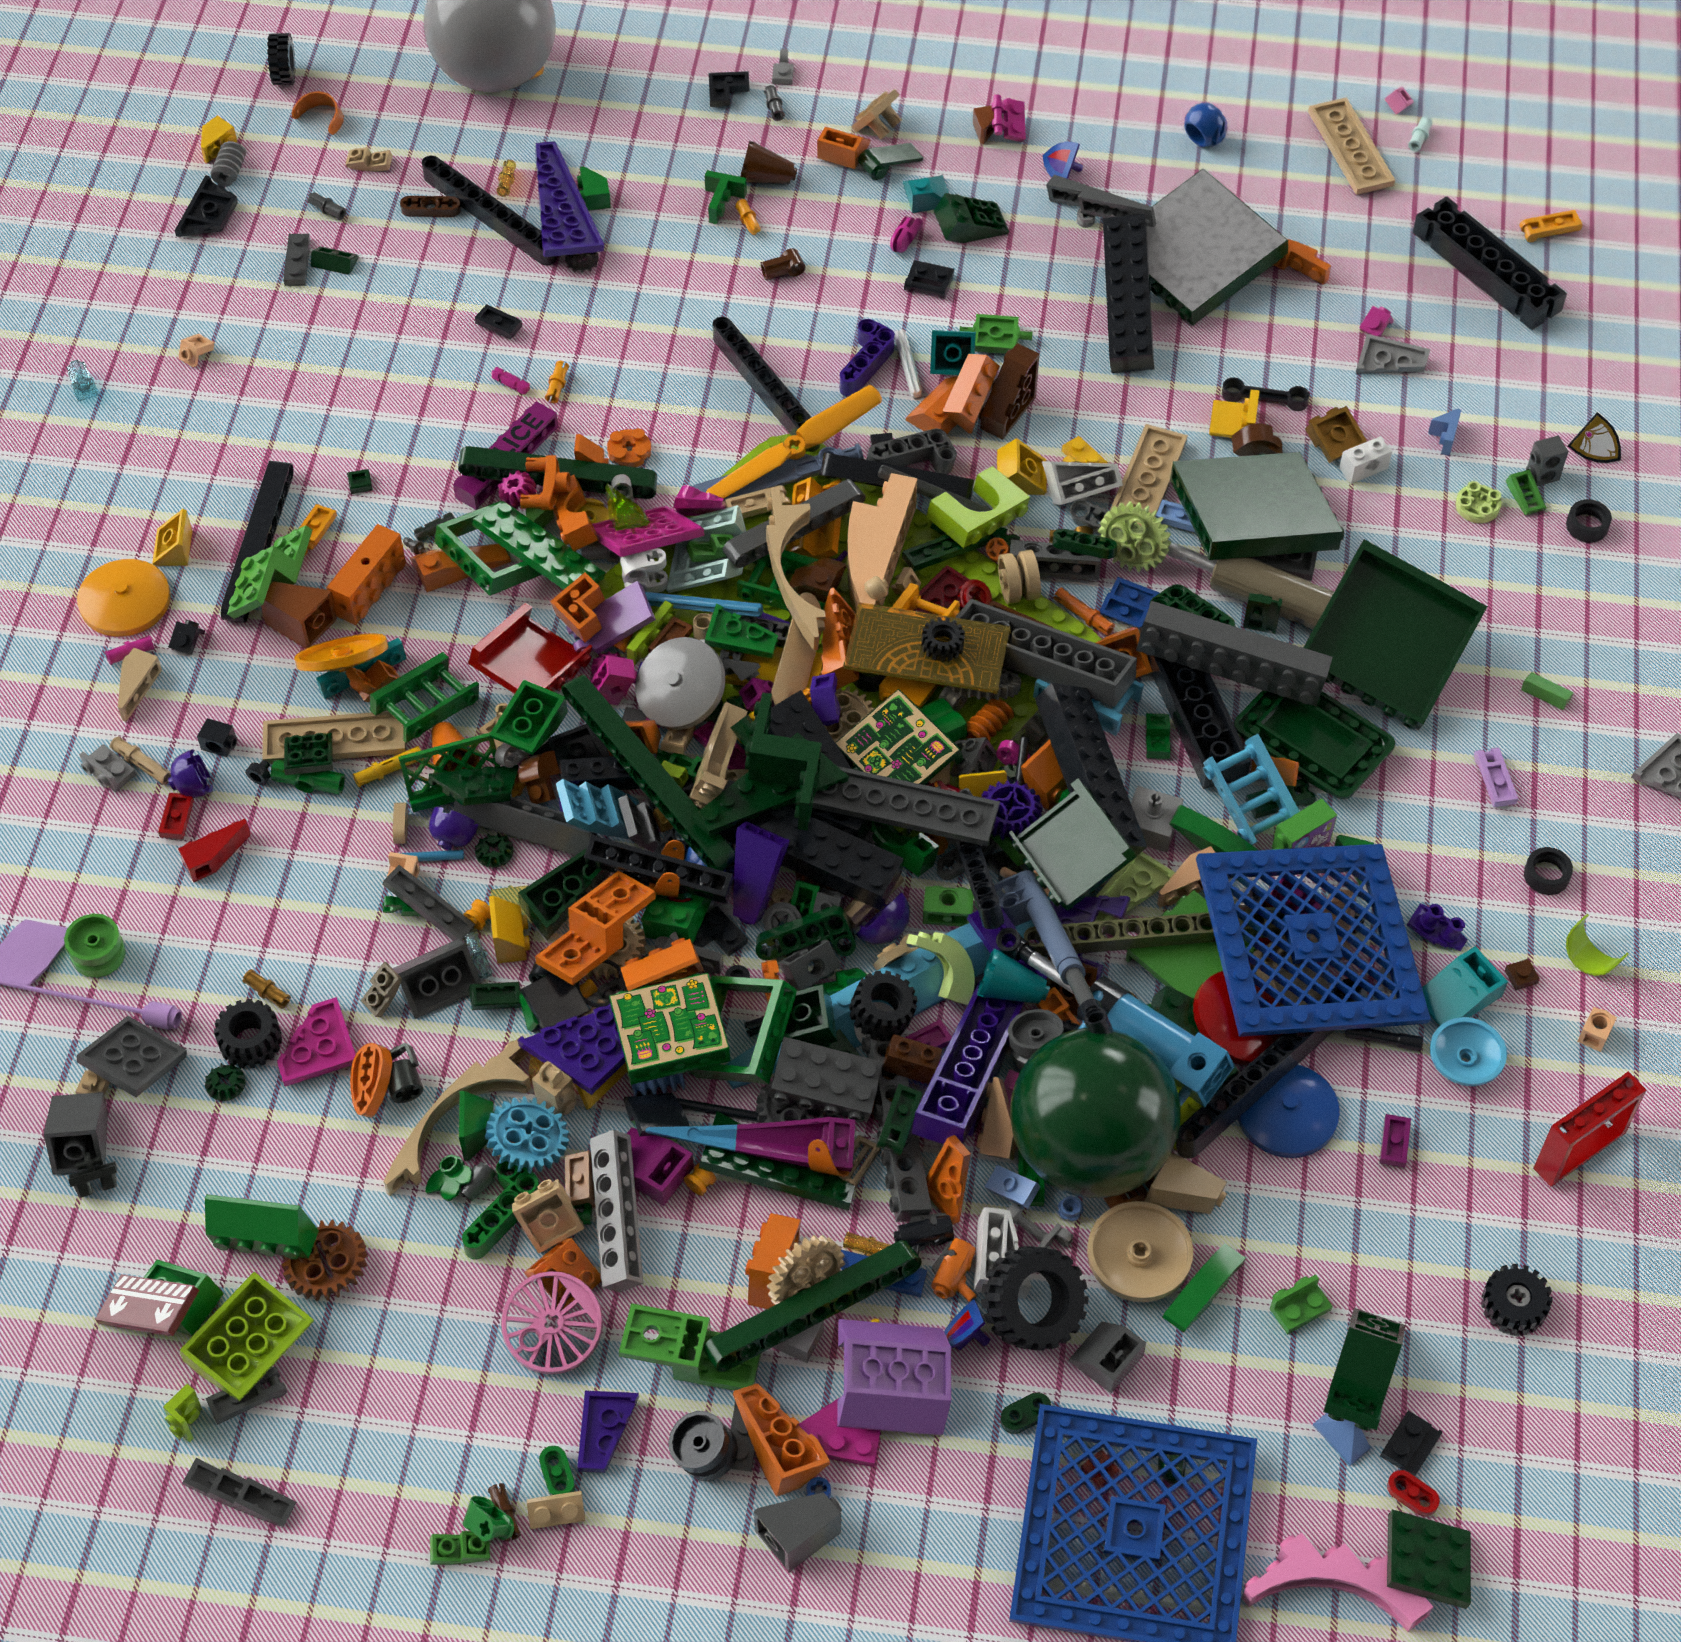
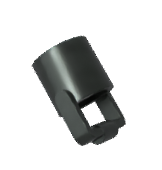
M403 1043L390 1050L392 1060L402 1055L405 1051H407L409 1059H402L392 1063L388 1090L392 1100L396 1103L412 1101L423 1092V1085L416 1069L419 1063L413 1047L407 1043Z

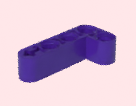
M863 319L858 323V343L862 348L840 372V393L843 396L849 397L861 390L894 352V331L872 319Z

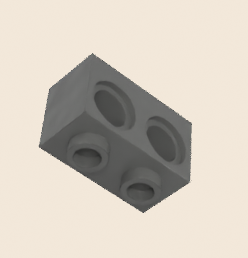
M1559 435L1534 442L1526 470L1530 469L1537 486L1560 480L1569 451Z

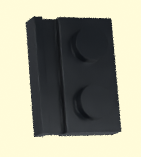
M1408 1410L1381 1452L1380 1457L1416 1477L1443 1431L1440 1429L1439 1431L1436 1430L1430 1423Z

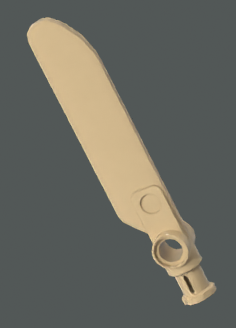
M807 592L800 594V597L806 602L821 609L817 598L813 594ZM793 617L771 691L775 705L800 690L803 692L807 687L817 651L813 650L804 638ZM818 630L819 640H820V636H821L822 630Z

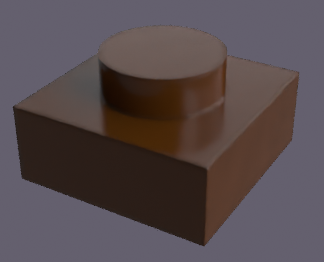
M1529 959L1506 965L1505 972L1515 991L1538 984L1540 978Z

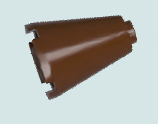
M749 141L740 177L746 178V181L750 183L790 184L791 180L795 181L798 170L794 168L795 163L753 141Z

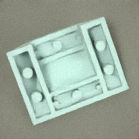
M737 505L688 518L704 528L705 536L676 543L667 592L672 593L742 575L743 567L736 568L727 556L711 561L692 562L686 550L688 541H709L711 534H732L733 537H736L746 532L741 508Z

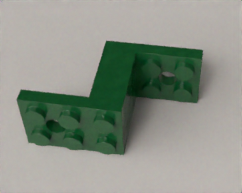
M762 692L761 701H756L755 720L751 722L750 727L751 738L746 744L745 755L747 757L745 769L749 770V780L799 787L800 790L797 791L794 819H799L798 829L808 831L820 773L822 743L768 734L771 724L772 694Z
M1354 1308L1323 1411L1328 1413V1417L1336 1421H1344L1345 1419L1354 1422V1425L1362 1430H1377L1382 1406L1402 1347L1406 1325Z

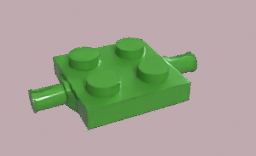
M976 314V321L973 327L960 326V331L976 332L975 352L1006 354L1008 350H1012L1019 342V339L1032 341L1033 331H1020L1018 326L1019 317Z

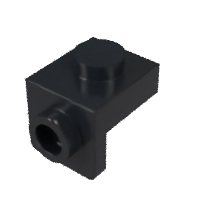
M187 619L185 624L176 621L168 648L192 655L199 633L204 635L205 630L198 628L199 623Z

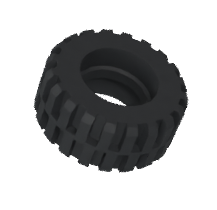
M1019 1247L1018 1250L1006 1252L1005 1258L999 1257L994 1262L996 1268L988 1270L985 1277L989 1280L987 1284L982 1285L981 1291L985 1292V1299L981 1300L982 1308H987L988 1312L984 1317L987 1323L994 1324L991 1328L994 1334L1002 1336V1341L1007 1344L1038 1351L1059 1347V1343H1067L1071 1339L1070 1333L1078 1332L1081 1328V1325L1078 1323L1080 1319L1085 1320L1087 1314L1083 1309L1084 1304H1088L1089 1296L1084 1295L1087 1284L1086 1280L1080 1279L1082 1275L1080 1268L1072 1266L1074 1262L1069 1256L1062 1255L1061 1251L1048 1249L1047 1247ZM1036 1272L1040 1273L1047 1280L1052 1298L1050 1308L1044 1318L1035 1324H1031L1026 1321L1020 1312L1018 1292L1023 1281L1030 1274Z

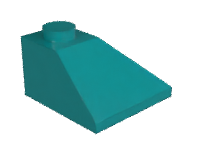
M943 175L903 181L912 213L934 210L943 195L949 193Z

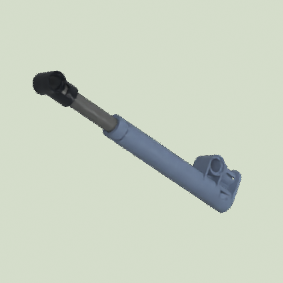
M1025 870L995 883L994 887L1000 906L1013 925L1018 926L1032 920L1061 980L1070 986L1080 1006L1079 1013L1088 1031L1095 1034L1114 1032L1106 1010L1100 1001L1094 998L1084 978L1085 969L1043 887L1037 881V875L1032 871Z

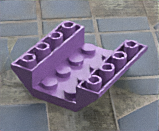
M839 1319L838 1347H844V1395L838 1399L837 1427L942 1436L951 1405V1346L943 1328Z

